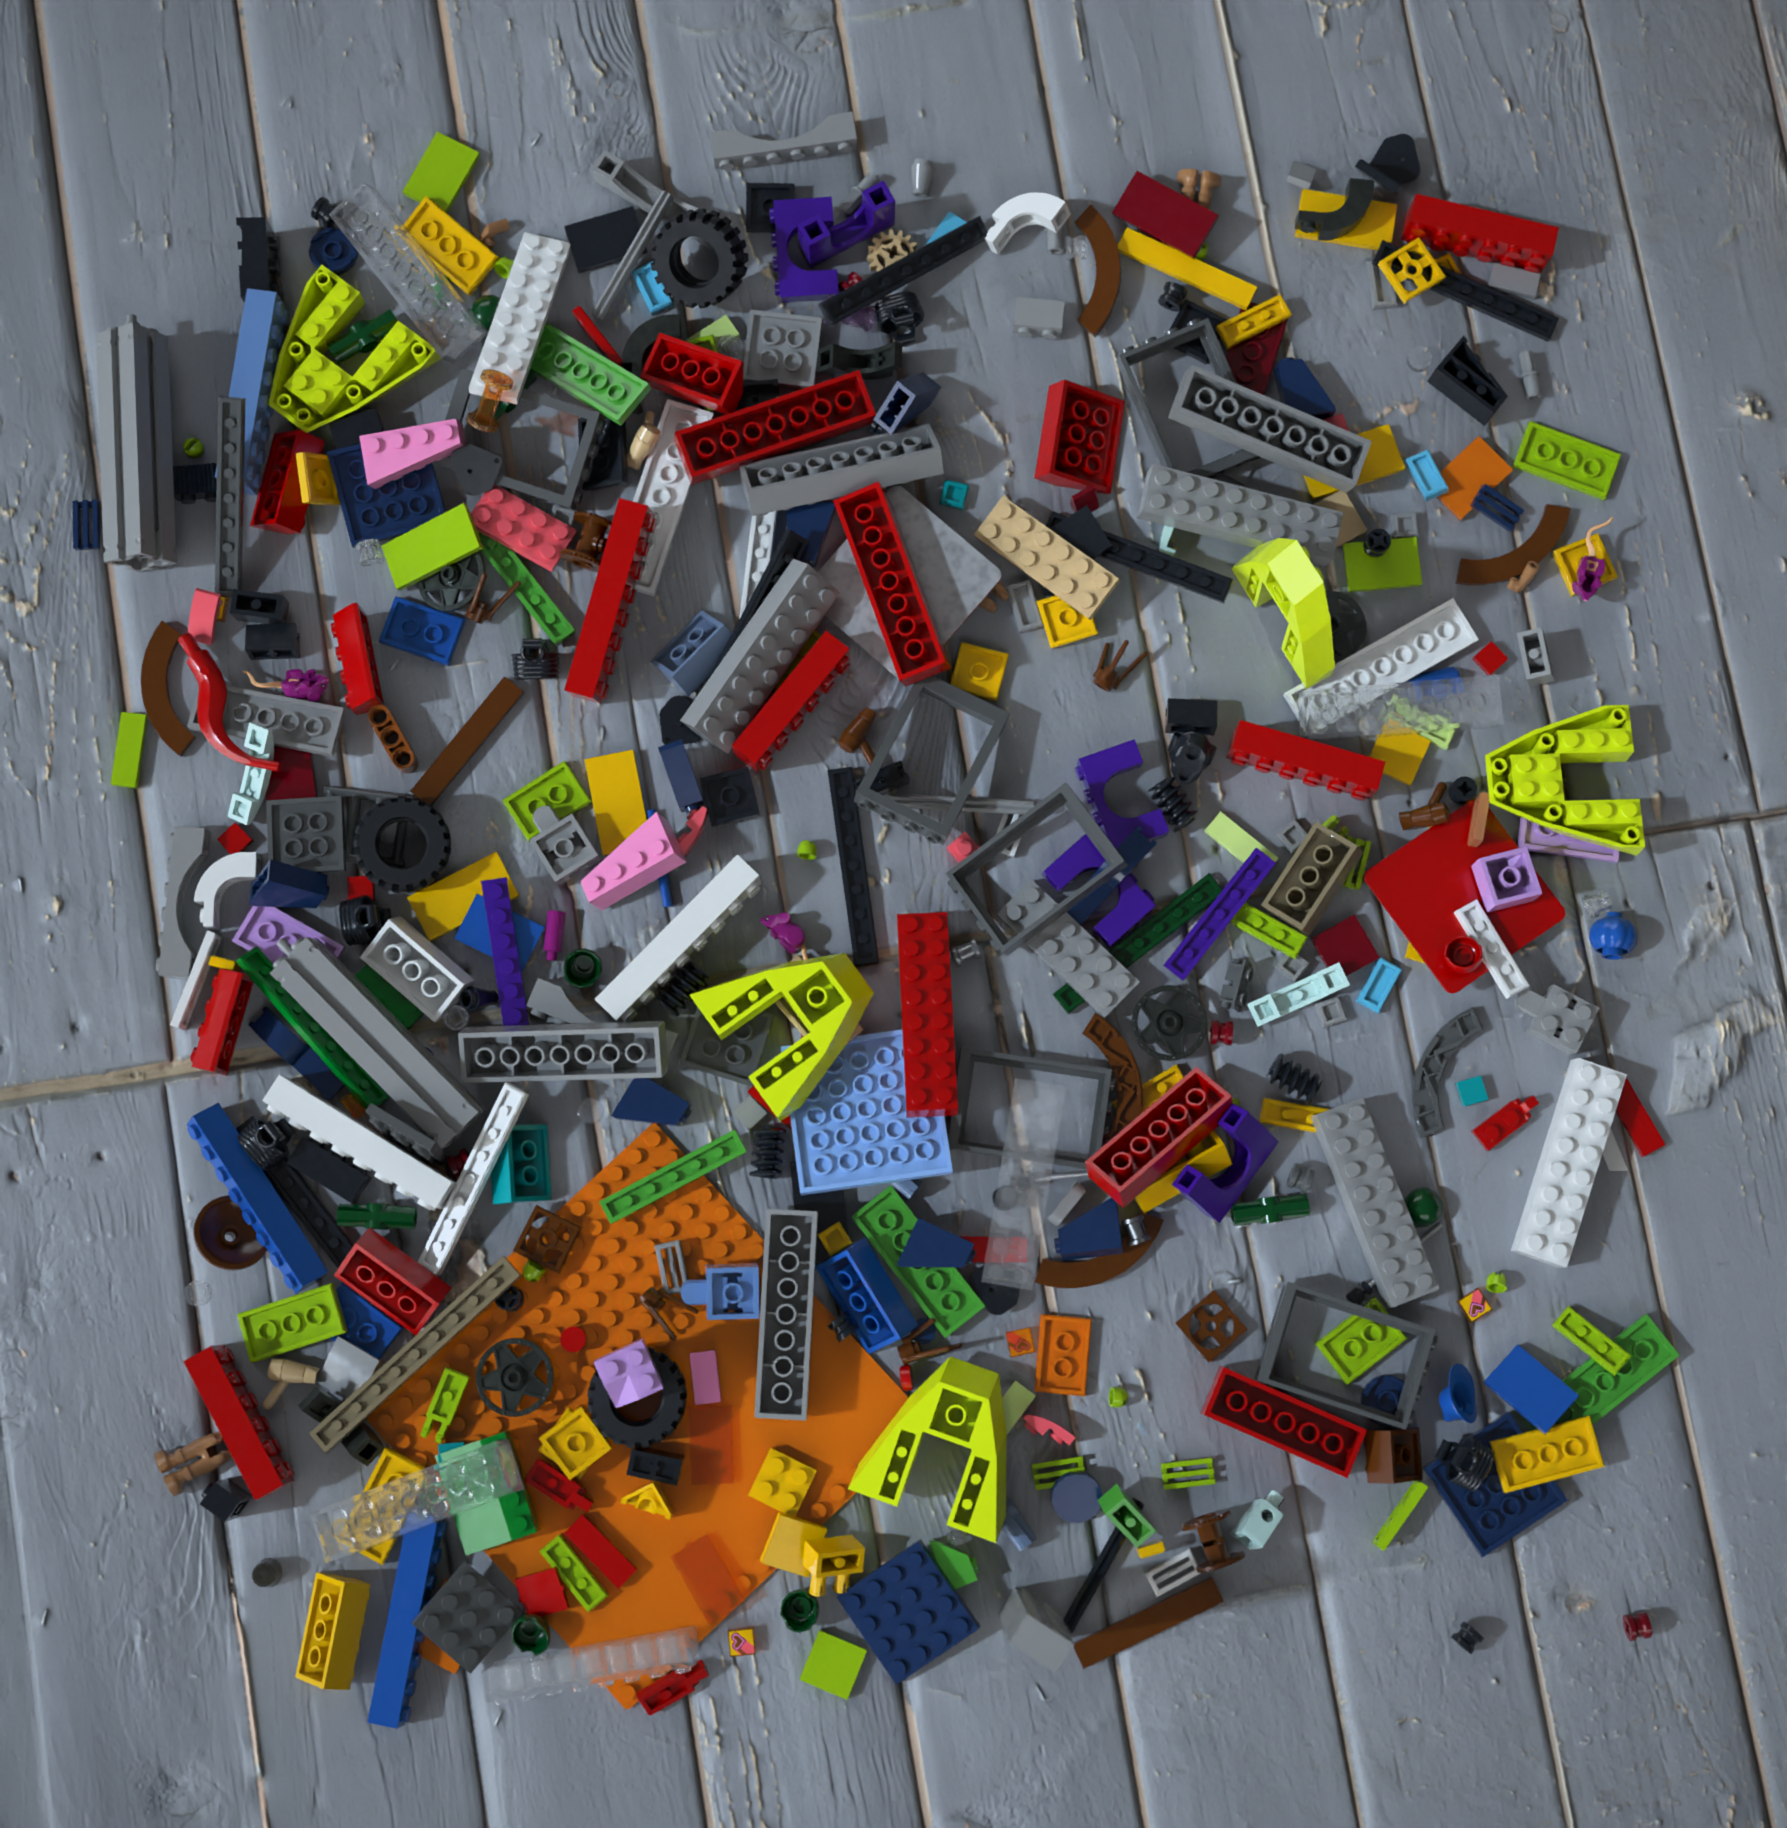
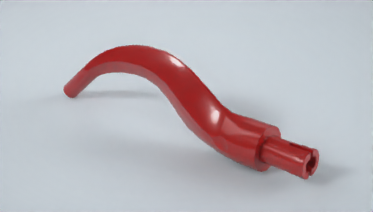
M185 633L180 636L178 642L189 657L186 663L198 682V723L206 739L220 753L238 763L279 772L281 762L251 756L242 751L228 737L223 726L227 687L222 673L208 650H201L191 633Z

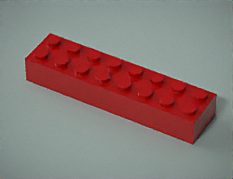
M860 370L676 431L674 433V442L691 485L736 471L739 469V465L774 458L871 425L876 412Z
M878 481L833 500L899 681L906 687L950 669L951 665L884 487Z
M622 498L618 500L564 689L573 697L601 704L602 699L607 698L609 692L607 681L609 675H613L615 671L616 661L613 660L616 651L619 652L622 647L623 637H620L623 627L626 628L629 622L630 614L627 611L629 604H633L637 592L634 589L636 580L641 579L643 573L641 562L643 556L646 557L648 555L650 542L647 541L649 534L654 532L657 519L654 518L655 514L647 505Z
M947 912L897 914L906 1118L957 1116L958 1099Z

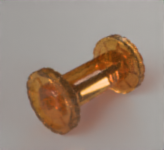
M485 369L482 371L480 378L486 385L477 412H469L466 420L474 428L492 433L496 432L499 427V422L494 416L503 390L512 389L514 382L508 375L500 371ZM490 386L498 389V391H491Z

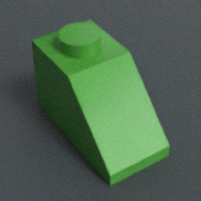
M1118 1484L1114 1485L1098 1499L1104 1514L1137 1548L1156 1532V1529L1140 1508Z
M934 1538L928 1540L938 1565L955 1589L978 1580L976 1573L980 1572L974 1557L969 1559L967 1552Z

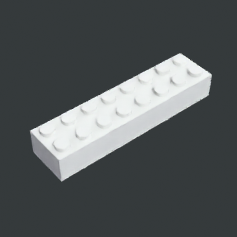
M737 854L595 1000L617 1022H631L638 1014L636 1010L642 1004L644 1006L649 1004L655 997L653 992L659 986L664 988L666 983L673 979L671 974L677 968H684L687 962L691 960L689 956L695 950L697 952L701 951L708 943L706 939L713 932L717 934L726 925L724 920L730 914L735 916L743 908L742 902L747 897L753 898L760 891L761 887L759 885L761 880L759 874Z
M1581 1058L1570 1061L1511 1248L1512 1252L1558 1268H1567L1627 1074Z
M278 1075L262 1100L268 1104L267 1110L279 1117H289L288 1123L300 1130L302 1129L306 1132L310 1130L311 1134L309 1136L318 1142L327 1145L331 1143L333 1145L331 1149L339 1155L348 1158L352 1156L355 1158L353 1163L360 1168L369 1171L373 1169L376 1171L374 1176L379 1180L391 1185L394 1182L398 1185L397 1191L407 1197H418L417 1203L426 1209L433 1211L444 1209L457 1181L294 1080Z

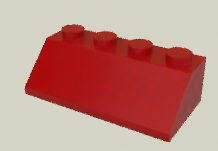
M659 333L640 378L649 383L651 388L715 411L729 414L735 412L743 395L744 363L732 357Z
M302 430L274 434L250 526L287 535L301 533L306 522L307 507L310 504L302 503L296 453L324 454V440Z
M356 602L333 614L334 623H331V631L333 637L338 639L339 646L335 647L338 661H342L343 665L340 677L342 684L347 686L348 694L344 695L346 706L348 709L351 708L356 715L368 713L375 705H384L367 615Z
M219 969V973L215 974L212 981L213 994L205 1005L206 1018L198 1029V1037H200L198 1046L194 1047L191 1053L190 1060L193 1062L191 1067L227 1076L254 984L248 975Z
M370 1227L354 1244L334 1274L336 1278L414 1335L421 1331L452 1289L451 1286Z

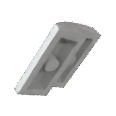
M338 1336L325 1361L318 1383L342 1398L347 1399L379 1370L383 1361L343 1337Z

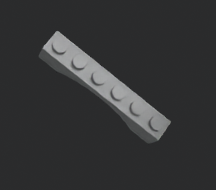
M853 112L828 115L812 130L785 140L756 139L744 135L735 129L710 132L715 169L730 170L735 166L742 165L752 167L763 162L778 163L783 159L790 158L800 160L805 156L811 155L821 157L832 152L848 153L853 149H857Z
M603 150L591 169L595 182L647 213L651 211L662 192L661 189L643 178L625 161L606 150ZM673 197V201L661 221L668 223L671 219L691 209L696 211L699 208ZM695 236L690 237L716 253L712 245L706 240Z
M174 826V833L170 835L169 844L172 848V854L167 860L169 881L164 886V896L167 899L166 907H163L161 912L164 927L163 932L159 934L161 954L156 960V971L163 978L188 980L197 957L185 932L183 903L192 876L208 858L211 832L205 828Z
M540 978L537 979L526 1005L532 1009L530 1014L545 1019L546 1015L555 1018V1024L596 1023L577 1010L562 987ZM665 1029L667 1063L669 1064L680 1036Z

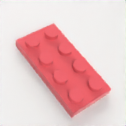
M494 484L491 490L483 494L471 512L477 531L550 572H553L561 559L560 551L567 549L577 534L576 529Z

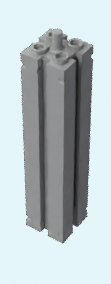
M131 314L126 316L127 322L125 325L109 327L106 331L96 334V343L98 344L97 377L103 547L105 548L103 556L104 563L115 566L125 565V569L140 573L152 570L156 565L163 567L177 563V558L174 551L176 548L169 351H167L168 336L159 333L156 329L141 326L137 322V316Z
M301 937L292 946L284 938L276 943L287 955V958L283 955L277 959L272 965L274 969L270 974L281 983V986L383 1090L435 1140L441 1149L451 1146L466 1129L487 1111L318 938L306 937L303 939Z

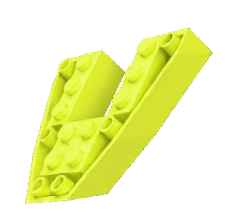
M323 265L318 268L306 283L279 353L268 402L270 407L306 433L378 401L441 360L435 347L399 321L392 327L353 377L326 358L324 354L329 349L327 344L338 338L365 305V301L359 291Z
M1276 538L1255 547L1232 566L1231 569L1255 608L1274 599L1289 623L1281 649L1305 688L1308 689L1332 676L1335 669L1331 615L1323 582L1324 577L1318 567L1314 568L1310 562V554L1305 546H1300L1295 539Z
M1604 705L1532 730L1486 754L1489 802L1509 813L1558 834L1637 856L1645 848L1640 799L1565 801L1561 763L1626 762L1634 752L1629 705Z
M845 953L787 962L690 994V997L721 1041L782 997L786 999L810 1033L748 1076L781 1122L803 1105L846 1046L874 992Z
M950 1356L903 1404L860 1461L848 1489L898 1507L924 1432L972 1449L946 1525L996 1543L1006 1517L1007 1431L999 1373Z

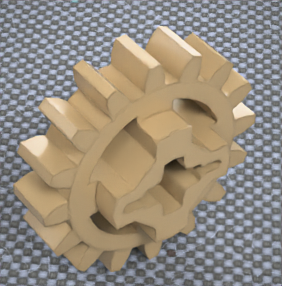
M890 229L887 236L880 232V240L874 237L872 239L874 246H868V253L870 254L867 255V262L871 263L869 265L870 271L876 270L877 272L908 255V253L914 252L917 249V243H910V235H907L905 238L902 237L901 230L897 235H894L893 230ZM879 261H880V262H883L884 265H885V267H883V266L879 263Z

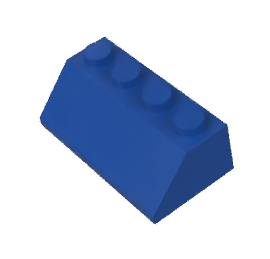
M865 1237L815 1267L842 1312L848 1311L851 1321L858 1324L859 1328L854 1332L868 1354L901 1339L918 1326Z

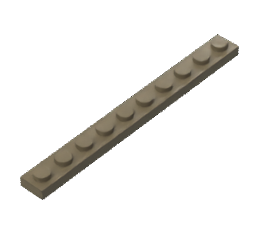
M505 1256L499 1259L309 1433L310 1436L325 1453H329L522 1275Z

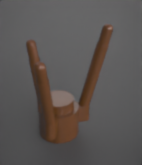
M483 572L465 616L480 624H483L485 619L491 621L494 613L521 585L520 581H517L488 610L489 604L480 600L487 574Z
M1124 641L1110 666H1105L1103 669L1110 644L1106 643L1098 667L1093 674L1095 678L1093 683L1107 692H1110L1112 688L1116 690L1123 679L1148 653L1146 651L1143 652L1116 678L1118 673L1114 669L1129 641Z
M650 1287L640 1297L639 1303L653 1315L672 1340H676L673 1331L658 1313L666 1304L663 1299L666 1298L694 1314H698L699 1311L667 1293L662 1287L658 1290Z
M931 1318L910 1335L901 1338L903 1344L897 1346L903 1364L907 1365L921 1358L959 1349L962 1347V1344L958 1343L923 1352L919 1342H913L912 1340L935 1322V1318Z

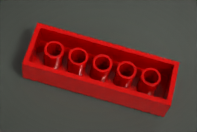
M1416 194L1406 213L1400 240L1410 243L1420 237L1425 246L1435 251H1450L1460 257L1471 256L1481 262L1492 261L1509 267L1541 273L1554 253L1559 227Z
M825 631L732 744L734 755L757 774L761 769L766 770L773 761L771 756L776 750L781 751L788 743L787 737L792 731L797 732L803 725L804 720L802 718L807 712L812 713L820 703L818 701L823 693L827 695L835 685L834 679L838 674L842 676L851 665L849 663L850 648L828 631Z
M1240 720L1233 730L1226 758L1231 759V763L1235 765L1245 766V764L1255 766V770L1259 772H1276L1283 779L1293 780V778L1303 780L1302 783L1311 787L1321 785L1327 787L1326 790L1329 792L1341 794L1342 791L1351 794V798L1364 801L1365 798L1369 799L1378 791L1386 761Z
M1196 1066L1085 1161L1089 1178L1124 1208L1219 1126L1217 1124L1233 1103L1232 1096Z
M224 1345L210 1346L183 1362L254 1500L267 1497L294 1481L292 1477L294 1475L293 1468L288 1461L284 1462L280 1454L282 1447L276 1438L273 1439L268 1431L270 1424L264 1415L261 1416L256 1408L259 1406L258 1401L252 1392H248L245 1386L247 1380L241 1370L237 1371L233 1363L235 1357L229 1347L225 1348Z
M1222 1366L1218 1368L1200 1412L1202 1415L1345 1478H1348L1367 1431L1362 1427Z

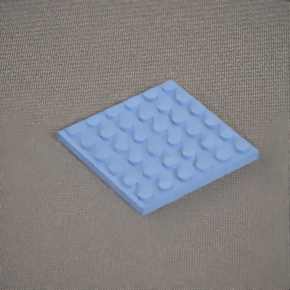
M902 1029L859 1035L853 1038L840 1052L803 1105L790 1114L800 1195L953 1174L945 1117L906 1118ZM791 1045L781 1046V1051L783 1052Z

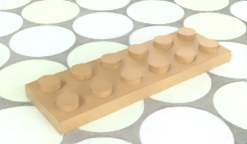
M1004 496L1001 497L974 534L975 538L1089 620L1093 618L1120 582L1118 577Z

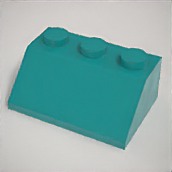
M547 1124L514 1125L491 1172L493 1204L552 1200Z

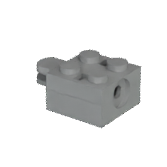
M541 806L535 810L533 822L540 833L529 841L558 886L601 861L573 814L560 820L555 810L549 806Z
M1555 984L1547 987L1543 995L1532 989H1525L1516 995L1514 1001L1517 1010L1531 1017L1524 1032L1568 1055L1578 1052L1599 1010V1007Z

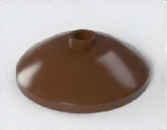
M229 1195L210 1201L202 1208L195 1220L193 1228L195 1245L202 1257L218 1268L232 1271L246 1269L256 1264L267 1252L266 1247L258 1242L253 1227L245 1222L239 1205L235 1204ZM225 1235H230L233 1241H227Z

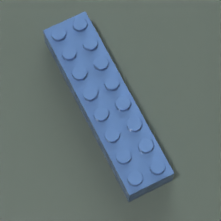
M248 288L229 397L246 398L244 494L256 495L257 488H260L262 484L261 464H264L266 460L264 445L270 436L268 421L274 413V409L268 405L279 353L286 338L284 327L289 323V311L284 306L277 292ZM216 467V473H215V478H216V479H217V467Z

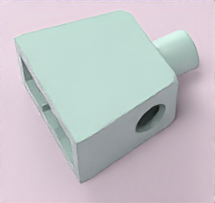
M1271 1490L1266 1499L1255 1500L1229 1534L1249 1550L1262 1548L1283 1517V1513L1278 1508L1284 1501V1498L1278 1492Z

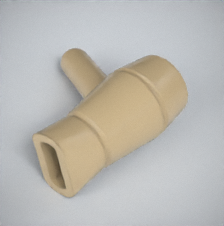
M652 411L646 412L643 425L635 434L627 453V465L636 470L640 469L643 460L655 447L661 434L659 429L653 425L655 414Z
M272 1359L268 1365L267 1375L268 1379L277 1381V1383L264 1400L263 1408L270 1410L289 1383L315 1384L319 1377L320 1368L307 1366L288 1359Z

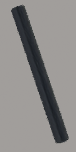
M1132 1498V1500L1142 1511V1509L1144 1508V1504L1141 1501ZM1117 1527L1113 1530L1063 1619L1071 1634L1127 1538Z

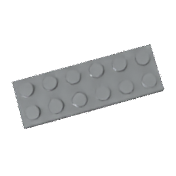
M226 685L227 699L223 712V726L228 737L245 740L249 722H253L272 730L274 746L330 757L334 756L346 713L343 707ZM198 687L187 727L190 730L202 732L197 715Z
M1031 879L997 913V917L1018 935L1058 904ZM1067 912L1026 942L1046 964L1104 1019L1140 984L1137 978Z

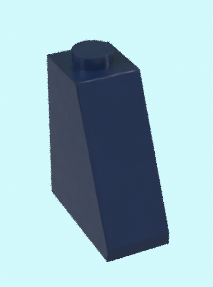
M1289 357L1277 363L1274 372L1281 403L1321 420L1334 416L1336 412L1334 404L1302 359L1295 360L1293 357Z
M924 372L897 380L873 420L893 435L926 410L942 387Z
M833 501L811 505L805 504L786 510L787 529L792 530L809 541L799 561L807 563L811 567H816L834 518L835 504Z
M682 739L658 747L680 811H686L688 814L694 809H700L704 802Z
M270 859L251 883L249 905L317 908L329 895L330 888L327 886L328 875Z
M634 1078L611 1116L617 1120L678 1127L681 1122L683 1124L687 1122L692 1111L689 1109L690 1103L648 1078Z
M1110 1198L1058 1229L1059 1238H1054L1056 1254L1061 1253L1063 1261L1123 1254L1117 1202Z
M918 1218L897 1265L900 1267L964 1268L966 1263L971 1264L976 1251L972 1249L973 1243Z

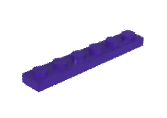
M1255 848L1163 966L1183 981L1276 862L1258 848Z
M507 877L481 881L503 1026L529 1025Z

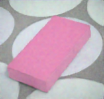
M716 1350L690 1353L695 1405L721 1402Z

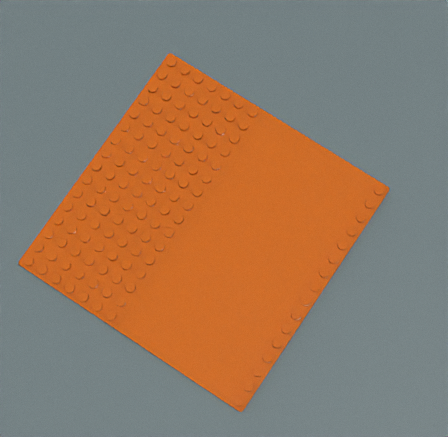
M651 1124L555 1213L582 1227L560 1273L558 1274L544 1267L545 1272L538 1281H527L523 1277L522 1271L530 1259L513 1252L507 1259L522 1275L513 1286L523 1291L525 1297L523 1306L517 1311L510 1312L499 1308L494 1301L366 1418L394 1451L432 1470L425 1486L453 1516L435 1459V1455H438L439 1444L435 1442L436 1435L442 1422L434 1420L430 1434L426 1438L420 1436L427 1418L426 1413L445 1367L471 1377L452 1424L448 1427L441 1444L465 1442L466 1445L509 1430L525 1479L538 1457L564 1473L558 1464L538 1451L542 1444L539 1437L555 1426L568 1406L574 1411L582 1406L592 1419L591 1412L588 1410L587 1395L590 1381L597 1370L594 1365L595 1359L644 1338L647 1347L655 1348V1350L661 1353L664 1352L673 1362L675 1361L685 1378L687 1388L684 1415L671 1435L669 1434L663 1441L653 1443L649 1447L685 1455L678 1485L659 1482L673 1511L670 1520L666 1519L664 1515L658 1513L654 1515L648 1511L635 1508V1505L621 1503L624 1496L653 1481L626 1475L632 1448H627V1445L623 1444L619 1446L609 1438L608 1442L612 1449L593 1462L581 1479L577 1477L572 1478L581 1484V1487L586 1489L583 1495L594 1501L588 1512L577 1505L574 1510L566 1509L526 1483L540 1530L522 1538L483 1550L516 1586L515 1578L552 1568L539 1551L561 1533L609 1595L591 1611L587 1612L566 1586L564 1591L570 1608L542 1617L547 1620L550 1626L625 1709H630L639 1701L636 1695L637 1691L664 1677L777 1569L762 1564L760 1558L780 1511L748 1496L770 1448L778 1450L817 1470L795 1517L823 1525L856 1493L849 1490L848 1487L860 1461L909 1398L851 1334L839 1343L836 1339L837 1334L827 1327L836 1318L814 1295L807 1420L754 1418L764 1240L704 1175L613 1224H610L599 1201L685 1156L657 1124ZM549 1218L539 1229H547L552 1218ZM561 1223L556 1233L557 1237L568 1243L570 1239L569 1231L566 1225ZM550 1234L544 1235L543 1242L550 1244L552 1236ZM529 1237L526 1240V1245L529 1252L534 1255L538 1243L536 1239ZM680 1240L688 1280L705 1279L706 1264L757 1263L759 1267V1318L707 1320L706 1305H691L699 1311L698 1314H694L664 1298L663 1301L666 1304L658 1313L676 1336V1340H672L653 1315L639 1303L640 1297L650 1287H654L656 1290L660 1287L663 1288L654 1245ZM673 1246L671 1249L679 1287H681L683 1280L676 1247ZM554 1248L548 1249L543 1260L546 1262L557 1260L563 1252ZM666 1248L661 1251L669 1289H674ZM681 1293L671 1294L683 1301ZM576 1326L584 1330L587 1342L582 1350L572 1353L562 1347L560 1337L566 1328ZM510 1338L526 1339L540 1346L548 1355L554 1372L552 1390L546 1401L537 1410L518 1417L504 1416L491 1410L481 1399L476 1386V1370L483 1354L497 1342ZM522 1344L507 1345L517 1357L532 1350L531 1347ZM716 1350L721 1402L695 1405L690 1353ZM494 1352L485 1362L482 1376L497 1369ZM542 1359L534 1374L547 1385V1369ZM484 1390L491 1402L502 1408L501 1391ZM659 1390L616 1409L623 1417L629 1420H646L658 1411L662 1402V1391ZM523 1395L517 1411L531 1407L540 1398ZM582 1514L638 1569L619 1589L564 1534Z

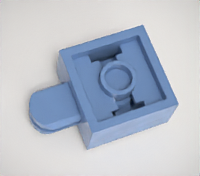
M757 1263L706 1264L705 1279L685 1281L681 1286V1297L688 1305H706L707 1320L759 1318V1267Z

